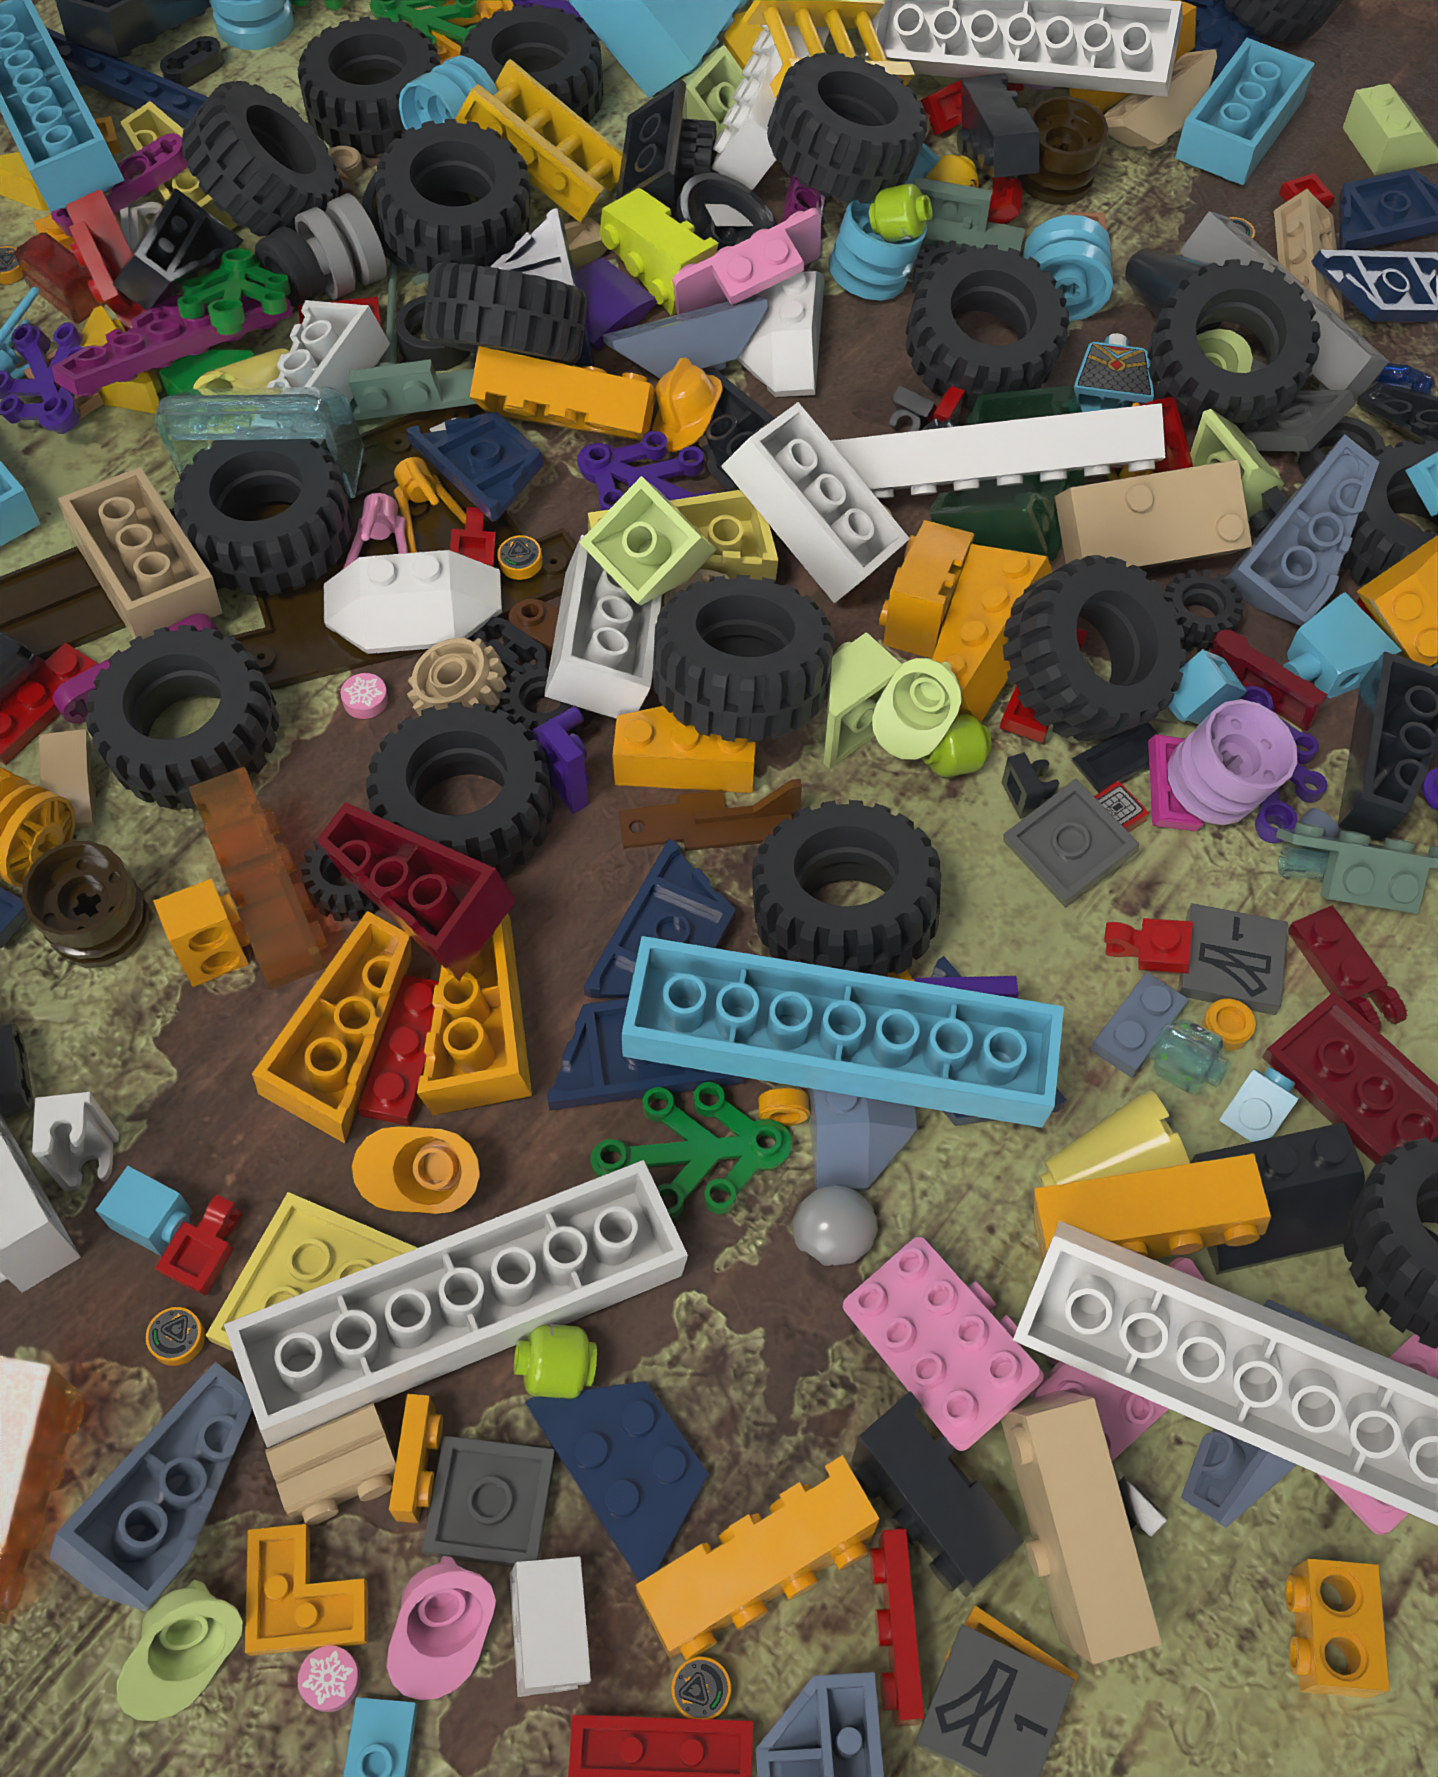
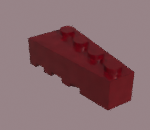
M346 802L316 839L339 871L458 981H460L516 902V899L496 868Z

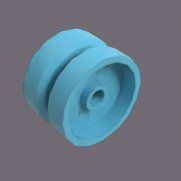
M209 0L213 8L216 30L220 39L229 46L242 50H261L282 42L293 31L294 16L289 0Z
M1063 215L1048 219L1032 231L1026 239L1023 258L1028 260L1031 256L1041 264L1039 269L1043 272L1048 270L1057 281L1055 289L1061 288L1067 301L1065 307L1069 311V322L1087 318L1101 310L1110 299L1113 288L1112 245L1108 232L1097 221L1078 215Z

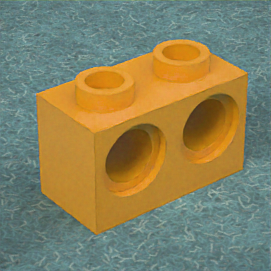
M212 878L153 901L168 941L192 987L249 965L242 948L251 944L230 894L226 893L220 896Z
M1306 1559L1294 1567L1292 1575H1288L1286 1579L1285 1599L1289 1612H1295L1296 1637L1293 1636L1290 1640L1289 1662L1292 1673L1299 1675L1300 1692L1373 1698L1389 1692L1379 1565ZM1322 1582L1332 1585L1339 1592L1342 1600L1340 1612L1332 1610L1322 1600L1320 1594ZM1327 1644L1336 1646L1344 1654L1347 1664L1344 1675L1336 1673L1327 1664L1325 1659V1647Z

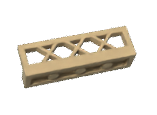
M1306 189L1274 210L1278 262L1344 320L1341 291L1319 272L1311 262L1320 249L1337 250L1333 215Z

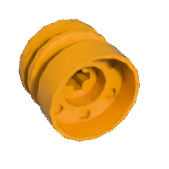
M0 767V878L13 886L23 888V881L32 864L49 849L72 841L75 829V810L69 799L34 783L30 784L29 780Z

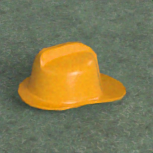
M686 357L680 358L674 369H671L660 378L655 389L659 410L654 420L652 431H659L665 434L668 452L680 451L693 445L705 433L723 391L720 379L713 375H707L698 366L693 365Z
M405 1126L382 1128L365 1138L356 1150L352 1164L354 1183L362 1197L374 1206L390 1211L431 1214L453 1212L470 1200L476 1192L480 1178L479 1161L472 1146L459 1134L436 1128Z

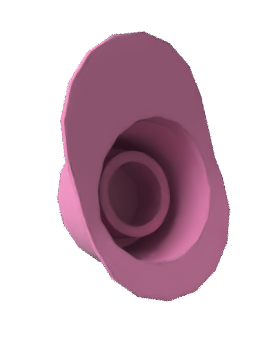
M443 1556L439 1564L422 1569L410 1579L402 1594L401 1609L389 1644L386 1665L392 1684L403 1695L417 1700L438 1699L455 1691L470 1677L479 1659L496 1603L492 1586L484 1577L457 1566L452 1557Z

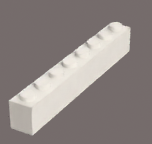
M1162 403L831 441L878 500L894 498V490L911 488L912 496L937 493L936 485L954 484V491L973 490L980 488L979 481L997 479V486L1023 484V476L1040 474L1041 482L1067 479L1066 471L1083 469L1084 477L1103 476L1111 474V466L1128 465V472L1149 471L1155 469V462L1162 461L1165 458Z

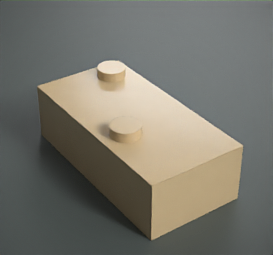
M1238 460L1071 487L1055 496L1066 564L1075 559L1081 560L1086 556L1100 555L1105 558L1112 556L1127 561L1126 567L1135 565L1140 569H1147L1232 554L1252 547Z
M141 467L58 498L72 539L134 639L140 635L143 639L154 635L153 630L170 627L194 614L203 613L208 615L209 618L222 614L211 573Z
M1061 1390L1021 1401L1001 1419L1033 1539L1026 1542L1028 1559L1037 1578L1043 1577L1060 1642L1092 1665L1162 1645L1095 1399Z

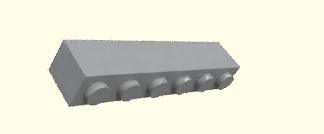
M1209 211L1180 250L1184 257L1208 263L1215 262L1220 266H1223L1225 260L1240 259V265H1249L1251 260L1264 263L1263 269L1273 272L1276 268L1285 273L1284 280L1290 285L1295 281L1304 290L1301 296L1303 301L1310 300L1316 310V314L1311 321H1317L1320 324L1321 336L1317 341L1320 350L1318 358L1312 367V372L1309 375L1313 374L1321 382L1318 386L1320 390H1351L1354 401H1357L1358 396L1364 393L1388 364V359L1228 217Z

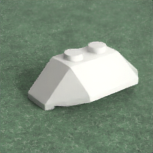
M818 271L800 272L756 294L767 299L768 309L737 360L755 378L765 384L767 390L774 397L815 395L824 291V274Z
M450 550L359 557L324 583V623L326 627L333 632L336 631L367 654L430 649L434 645L448 639L461 637L468 639L492 617H497L502 613L500 570Z

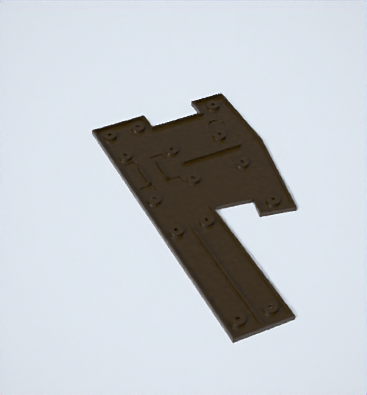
M478 404L414 412L325 448L334 457L335 464L339 466L350 506L352 525L350 527L351 536L345 548H342L343 554L334 565L328 564L326 566L327 572L317 580L313 577L306 580V586L296 590L293 587L281 589L282 594L269 595L267 591H259L256 598L265 627L231 636L242 643L245 651L252 654L270 690L428 650L419 649L367 654L336 631L333 632L326 627L324 623V583L342 571L357 533L358 521L362 518L364 500L367 496L375 493L391 496L397 501V516L401 517L399 502L393 493L394 489L399 486L395 479L394 471L401 461L410 457L423 459L431 474L437 475L442 486L458 503L465 514L467 507H476L409 442L406 429L419 425L422 434L431 432L430 428L455 417L469 419L477 415L487 414ZM437 494L436 496L439 499L437 505H432L429 500L421 503L413 502L411 499L408 501L417 553L450 550L452 529L465 530V524L454 515ZM284 501L261 503L241 513L236 520L258 521L268 519L282 513L293 503ZM174 508L169 509V511L177 521ZM507 510L493 522L484 514L483 531L495 532L494 568L500 570L502 613L497 617L505 620L508 619L512 607L522 600L538 599L547 602L561 596L565 574L576 549V545L565 529H559L536 539L541 548L542 567L534 576L528 579L516 580L507 577L501 571L498 549L508 538L523 535ZM395 533L390 534L388 538L383 540L369 538V540L364 541L358 558L398 554ZM77 546L0 576V630L34 652V655L43 660H47L65 643L73 648H77L126 628V625ZM214 581L216 590L223 588V586L218 584V581ZM262 656L265 657V658L262 659V660H259V659H258L259 657H262Z

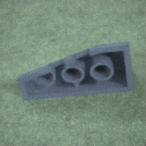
M1342 436L1255 539L1252 547L1245 551L1225 576L1223 583L1226 585L1232 581L1236 585L1234 592L1241 591L1243 599L1255 609L1301 626L1315 616L1335 590L1339 579L1337 574L1343 557L1351 545L1353 539L1351 535L1358 515L1364 508L1379 461L1348 436Z
M1267 1299L1263 1305L1355 1344L1349 1336L1270 1299ZM1214 1428L1213 1432L1205 1435L1201 1440L1181 1498L1188 1505L1227 1528L1297 1464Z
M214 1362L56 1532L49 1558L92 1593L147 1612L184 1569L190 1559L253 1409L245 1385L217 1362Z

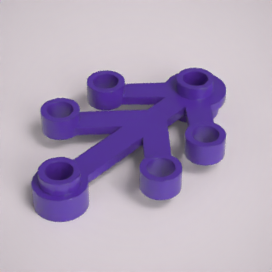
M70 322L60 325L53 335V339L59 347L49 366L45 355L51 346L50 338L39 327L31 326L27 323L22 324L14 330L11 340L14 343V349L28 361L35 379H14L7 371H0V399H2L0 402V415L11 424L18 423L21 420H39L40 424L49 431H55L58 434L67 433L78 424L81 418V410L74 399L75 394L62 386L59 390V384L55 382L52 366L83 348L79 346L83 340V334ZM17 396H42L44 401L43 403L25 404Z
M659 431L646 433L643 436L642 443L616 449L604 443L590 444L584 447L577 456V466L581 474L588 481L597 485L600 494V511L610 510L614 505H608L607 503L617 502L624 495L620 490L615 489L612 477L627 483L628 488H630L642 476L668 500L715 494L705 491L697 495L662 480L684 474L694 476L701 473L704 468V455L697 447L690 446L682 449L677 459L637 468L626 464L645 458L650 460L664 458L668 452L667 437ZM658 444V445H660V446H658V447H651L650 445ZM687 460H696V462H693V463H688V462H686V461H687Z
M1257 686L1244 687L1247 692L1238 700L1242 699L1259 703L1274 712L1272 697L1266 690ZM1282 720L1289 728L1296 745L1304 746L1309 750L1306 752L1297 747V765L1289 780L1296 784L1295 793L1299 799L1308 803L1317 802L1321 799L1327 788V780L1319 772L1309 771L1301 764H1307L1313 760L1319 748L1318 741L1311 734L1301 733ZM1305 784H1312L1317 790H1311ZM1277 789L1260 804L1261 809L1255 820V829L1259 837L1268 843L1283 842L1284 840L1276 837L1278 828L1294 830L1297 822L1295 810L1290 805L1280 801ZM1269 823L1278 826V828L1270 826Z

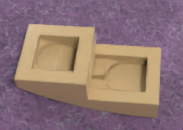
M87 730L39 734L40 786L69 799L75 810V829L95 827L96 787L91 779V738Z

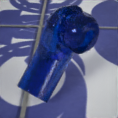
M1388 363L1376 377V382L1411 387L1410 390L1432 395V389L1436 387L1432 375L1409 365Z

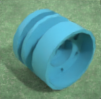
M462 55L447 59L443 64L434 67L431 72L425 73L409 82L400 92L399 110L405 130L411 127L417 130L421 128L422 123L434 120L435 124L445 123V119H455L474 86L480 84L489 93L494 95L498 92L495 83L486 70L473 59Z
M852 200L847 206L839 235L829 259L830 273L840 286L854 295L878 301L893 299L901 294L906 286L915 263L914 260L918 255L927 232V225L923 234L918 238L895 243L886 242L880 235H876L871 227L869 209L872 202L859 203L858 200Z

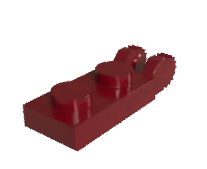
M1225 629L1216 633L1213 640L1214 649H1211L1210 653L1224 658L1244 687L1257 686L1266 690L1272 697L1275 713L1301 730L1308 731L1316 722L1328 694L1318 689L1310 681L1302 679L1281 666L1273 658L1265 656L1251 646L1249 647L1247 638L1241 634H1236V631L1233 632L1231 629Z
M1333 905L1292 922L1288 929V934L1330 994L1336 992L1378 1032L1381 1031L1382 1022L1367 998L1372 999L1379 1011L1384 1014V1018L1391 1022V1024H1398L1407 1019L1406 1005H1404L1403 1000L1400 999L1395 988L1387 985V980Z

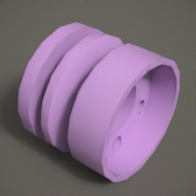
M1242 699L1224 702L1213 710L1197 726L1196 730L1190 733L1174 749L1168 761V781L1175 797L1189 813L1204 822L1218 825L1237 823L1292 777L1297 765V745L1286 724L1276 713L1263 705Z

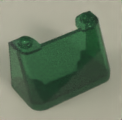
M1073 385L979 394L972 413L968 415L967 425L1081 413L1082 409ZM1084 469L1066 471L1067 479L1041 482L1040 474L1023 476V484L1011 486H997V479L979 481L980 488L961 491L958 498L952 492L940 493L931 506V522L975 533L973 544L1047 556L1049 561H1053L1056 559L1062 545L1055 496L1071 487L1083 486L1086 478L1084 477Z

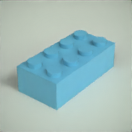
M1246 38L1186 118L1175 158L1195 168H1201L1221 176L1228 181L1244 185L1303 102L1315 63Z

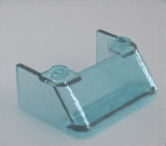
M334 388L191 389L164 397L158 403L154 422L179 477L187 464L193 465L192 459L202 448L205 450L210 448L207 440L325 439L330 454L334 457L335 464L339 466L347 498H355L364 445L349 400L343 393Z

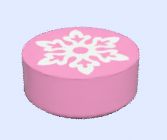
M356 674L347 679L341 688L343 706L346 712L355 718L370 719L376 717L385 710L388 704L385 683L374 674Z
M324 1646L313 1651L302 1663L298 1674V1688L302 1698L307 1704L322 1712H334L346 1707L356 1696L361 1682V1672L357 1661L350 1653L337 1646Z

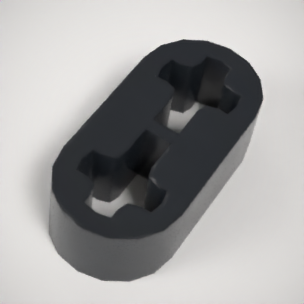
M200 36L171 52L160 62L163 78L188 88L217 71L224 64L220 42L212 36Z
M492 617L473 634L474 641L479 638L482 639L486 647H493L507 671L506 676L510 679V674L515 670L521 675L524 674L523 665L528 664L533 659L535 660V664H531L533 670L539 669L538 661H546L548 669L545 648L505 619ZM489 637L493 639L489 643H487V639ZM502 637L503 644L497 641V639ZM519 658L526 663L520 666Z
M15 1023L0 1026V1113L3 1117L8 1118L30 1112L34 1106L26 1048L21 1032Z

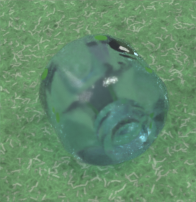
M1182 1019L1174 1025L1166 1023L1154 1040L1149 1053V1058L1154 1061V1072L1159 1078L1193 1095L1204 1090L1208 1084L1217 1087L1230 1065V1060L1223 1057L1225 1051L1223 1038L1188 1019Z

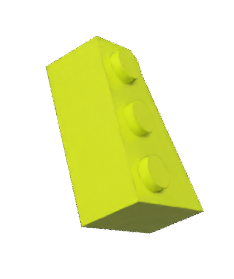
M638 188L602 208L599 235L603 244L608 249L613 250L624 262L628 272L633 277H637L649 290V293L656 298L657 304H661L672 316L677 313L672 282L673 277L683 267L689 264H698L714 256L717 252L718 242L711 237L703 240L693 233L695 231L694 225L687 220L678 223L669 216L671 215V210L641 188Z

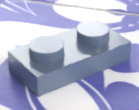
M1146 972L1094 1040L1090 1050L1133 1078L1183 1011L1189 999Z

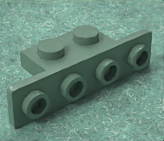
M916 177L914 185L920 189L922 195L929 197L932 205V218L927 221V232L922 242L923 245L931 244L936 246L937 241L943 240L944 246H949V242L952 240L956 241V247H961L965 243L969 246L976 245L977 249H983L984 245L991 244L998 245V250L1008 251L1009 247L1018 251L1021 250L1025 233L1024 228L988 222L993 190Z
M430 359L349 371L348 384L354 397L339 417L337 423L477 404L469 397L474 368L436 374Z
M1296 822L1294 830L1278 828L1276 837L1296 845L1330 850L1320 896L1327 899L1418 914L1429 868L1438 869V846L1430 845L1429 853L1414 851L1415 843L1400 839L1386 838L1383 846L1369 843L1370 835L1341 830L1339 838L1324 836L1325 828L1312 824Z

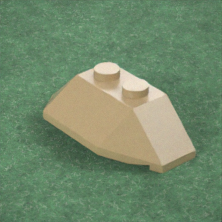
M1216 49L1188 52L1174 62L1168 97L1131 93L1105 112L1103 115L1106 118L1109 129L1107 135L1128 147L1146 146V149L1150 150L1168 142L1167 137L1183 129L1186 118L1209 89L1217 59Z

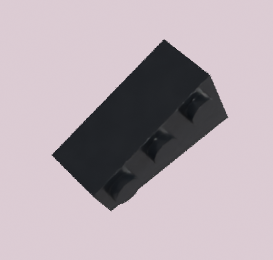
M1005 73L961 78L962 130H958L957 133L958 152L962 156L968 157L976 167L993 178L1039 173V130L1026 108H1017L1014 103L1018 102V94L1015 90L1007 91L1008 77Z
M910 1391L859 1435L851 1463L856 1468L853 1473L863 1491L871 1499L875 1500L880 1496L894 1514L890 1517V1520L895 1529H906L907 1542L914 1545L918 1541L932 1557L933 1560L929 1563V1566L937 1579L949 1591L953 1592L958 1588L967 1598L1017 1551L1024 1540L978 1480L972 1483L949 1457L956 1450L947 1438L941 1435L935 1441L914 1415V1412L922 1405Z

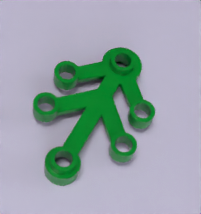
M371 0L370 10L372 15L376 17V20H379V17H387L396 23L399 20L412 23L413 29L416 27L433 42L437 48V54V40L434 35L430 34L429 30L464 43L466 36L472 28H476V25L466 29L445 20L459 17L472 18L477 15L478 6L477 0H455L456 4L447 6L444 5L448 3V0ZM429 5L435 7V8H429V9H423V10L414 9V8H419V7H424V6H429Z
M238 248L222 254L223 262L220 264V269L198 278L184 281L182 285L185 296L177 300L180 316L185 319H195L205 314L204 305L212 302L208 305L212 326L217 328L218 333L230 335L240 332L242 324L245 322L241 302L243 295L260 301L265 314L276 315L287 311L286 296L291 293L287 275L275 274L261 268L260 261L255 258L252 250ZM255 280L265 284V287L257 285L250 281Z
M705 1082L696 1088L694 1092V1108L703 1117L716 1118L736 1136L717 1138L673 1104L672 1094L667 1089L654 1087L649 1089L643 1097V1112L645 1116L652 1122H661L685 1141L628 1147L620 1140L606 1139L594 1147L590 1160L595 1178L642 1160L645 1161L647 1167L688 1163L671 1184H662L657 1187L661 1197L671 1195L678 1201L674 1207L667 1209L672 1220L681 1214L684 1201L719 1160L740 1158L724 1179L718 1178L710 1181L704 1192L705 1205L710 1212L718 1215L730 1212L735 1206L736 1196L759 1169L772 1170L786 1162L791 1153L792 1140L788 1130L781 1123L771 1119L752 1121L724 1100V1091L716 1083ZM706 1094H712L718 1098V1102L712 1106L702 1104L700 1099ZM655 1099H662L668 1104L665 1109L655 1111L649 1107L650 1102ZM768 1136L776 1144L769 1149H764L756 1141L760 1137ZM610 1151L617 1152L621 1156L620 1160L614 1164L603 1162L602 1157ZM724 1190L729 1194L730 1198L724 1203H716L710 1196L714 1191Z

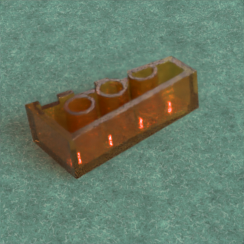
M245 767L188 787L203 820L204 828L221 866L227 886L236 907H238L237 911L269 989H275L325 969L326 966L320 950L328 948V944L318 920L311 923L307 921L304 912L312 909V905L302 881L294 885L291 882L289 873L297 871L287 845L284 844L277 847L273 836L281 834L279 825L271 807L262 810Z
M0 1356V1624L5 1625L10 1610H14L22 1598L25 1588V1575L23 1571L30 1550L36 1549L42 1539L46 1524L43 1512L50 1492L58 1488L65 1470L63 1454L70 1434H75L80 1427L84 1414V1403L82 1401L83 1394L51 1365Z

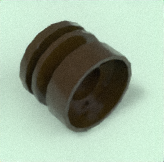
M1062 96L1041 101L1032 109L1030 114L1039 130V173L1017 175V178L1021 181V186L1025 192L1039 201L1054 205L1071 204L1083 199L1091 191L1109 130L1107 121L1097 107L1082 99Z
M88 840L66 842L51 848L32 864L23 881L22 902L27 916L44 935V938L50 943L52 948L68 963L83 968L110 966L126 959L138 948L149 929L150 909L143 892L131 877L122 859L107 846Z

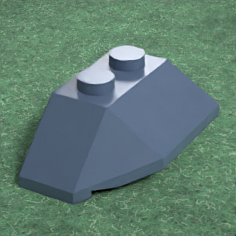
M755 294L732 306L727 301L604 334L602 337L606 345L659 378L671 369H674L678 360L682 357L688 358L693 365L703 369L704 372H709L713 368L718 371L726 367L727 361L739 358L768 309V302L766 298Z
M807 1088V1094L810 1099L809 1121L815 1190L830 1185L846 1186L855 1191H867L917 1131L915 1106Z
M875 1672L813 1676L756 1748L757 1777H884Z

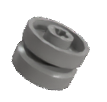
M348 193L329 201L326 213L318 207H314L295 216L296 232L309 245L323 272L325 280L323 290L327 296L335 300L355 291L356 280L362 285L367 286L386 277L387 265L379 237L366 211L354 196Z

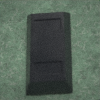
M1147 722L1106 739L1073 757L1071 761L1093 788L1100 793L1115 782H1121L1149 767L1148 740L1158 733Z

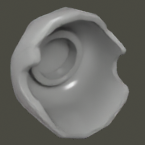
M839 1185L826 1186L812 1192L797 1206L791 1223L795 1244L798 1249L807 1252L824 1266L853 1264L871 1250L878 1231L877 1217L869 1202L857 1191Z

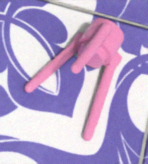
M375 493L365 498L362 518L358 521L357 533L344 568L358 559L363 542L369 540V538L383 540L388 538L390 534L395 533L398 554L408 553L404 532L406 519L397 516L398 504L391 496Z

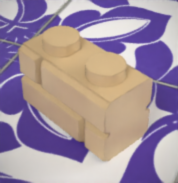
M374 1402L265 1450L284 1510L295 1524L304 1520L307 1526L319 1524L332 1518L339 1512L338 1504L358 1495L361 1501L372 1500L384 1495L393 1486L391 1480H394L397 1457L381 1414Z

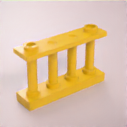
M754 0L743 16L745 24L768 26L783 63L780 71L770 83L774 97L777 98L787 70L802 59L797 57L785 26H798L810 57L816 53L825 52L816 27L829 28L838 53H844L845 57L850 58L857 55L845 28L858 29L871 60L865 62L872 65L877 63L883 66L887 73L891 75L896 74L903 80V85L906 87L915 76L910 62L887 60L872 24V20L885 5V1Z
M509 59L495 82L498 92L492 95L480 84H477L471 89L455 119L458 123L466 124L467 120L476 122L484 130L489 127L497 131L501 135V140L507 138L517 148V153L519 152L523 156L527 164V172L530 175V182L581 223L590 212L604 187L612 192L618 184L623 152Z

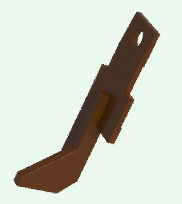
M791 779L752 806L725 808L723 790L679 794L678 804L619 811L623 849L666 844L668 839L674 840L676 843L684 842L685 851L761 844L765 837L769 834L773 835V828L786 818L790 821L793 820L792 813L800 810L801 779ZM639 822L645 826V829L640 833H633L629 827L633 823Z

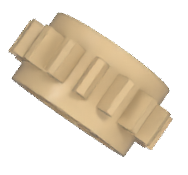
M466 637L448 639L428 649L418 660L412 677L408 680L413 690L408 692L407 695L414 704L413 708L419 716H422V710L435 706L436 710L448 708V703L462 702L463 707L473 708L474 703L490 706V712H492L500 702L502 690H506L507 685L502 680V677L507 674V671L493 647H486L482 639L478 638L474 642Z

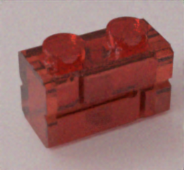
M41 232L16 248L14 254L19 266L23 269L22 274L26 284L30 288L38 287L40 290L39 295L72 322L81 323L90 317L94 308L101 305L104 308L106 305L105 302L99 304L88 286L87 281L93 279L88 267L82 268L74 254L48 233Z

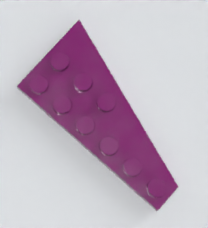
M172 295L131 319L133 328L122 333V330L114 329L106 334L107 343L103 346H86L52 366L55 382L76 396L94 395L101 390V387L114 382L131 381L138 376V373L152 368L168 367L178 358L189 354L198 355L205 353L209 350L210 346L224 341L240 340L245 333L258 328L267 329L277 325V321L292 316L290 300L286 299L287 311L281 314L269 315L263 312L260 301L243 295L241 302L245 322L242 324V330L235 334L224 335L218 333L217 328L211 324L208 305L212 302L204 305L205 314L195 319H185L180 316L177 300L185 295Z

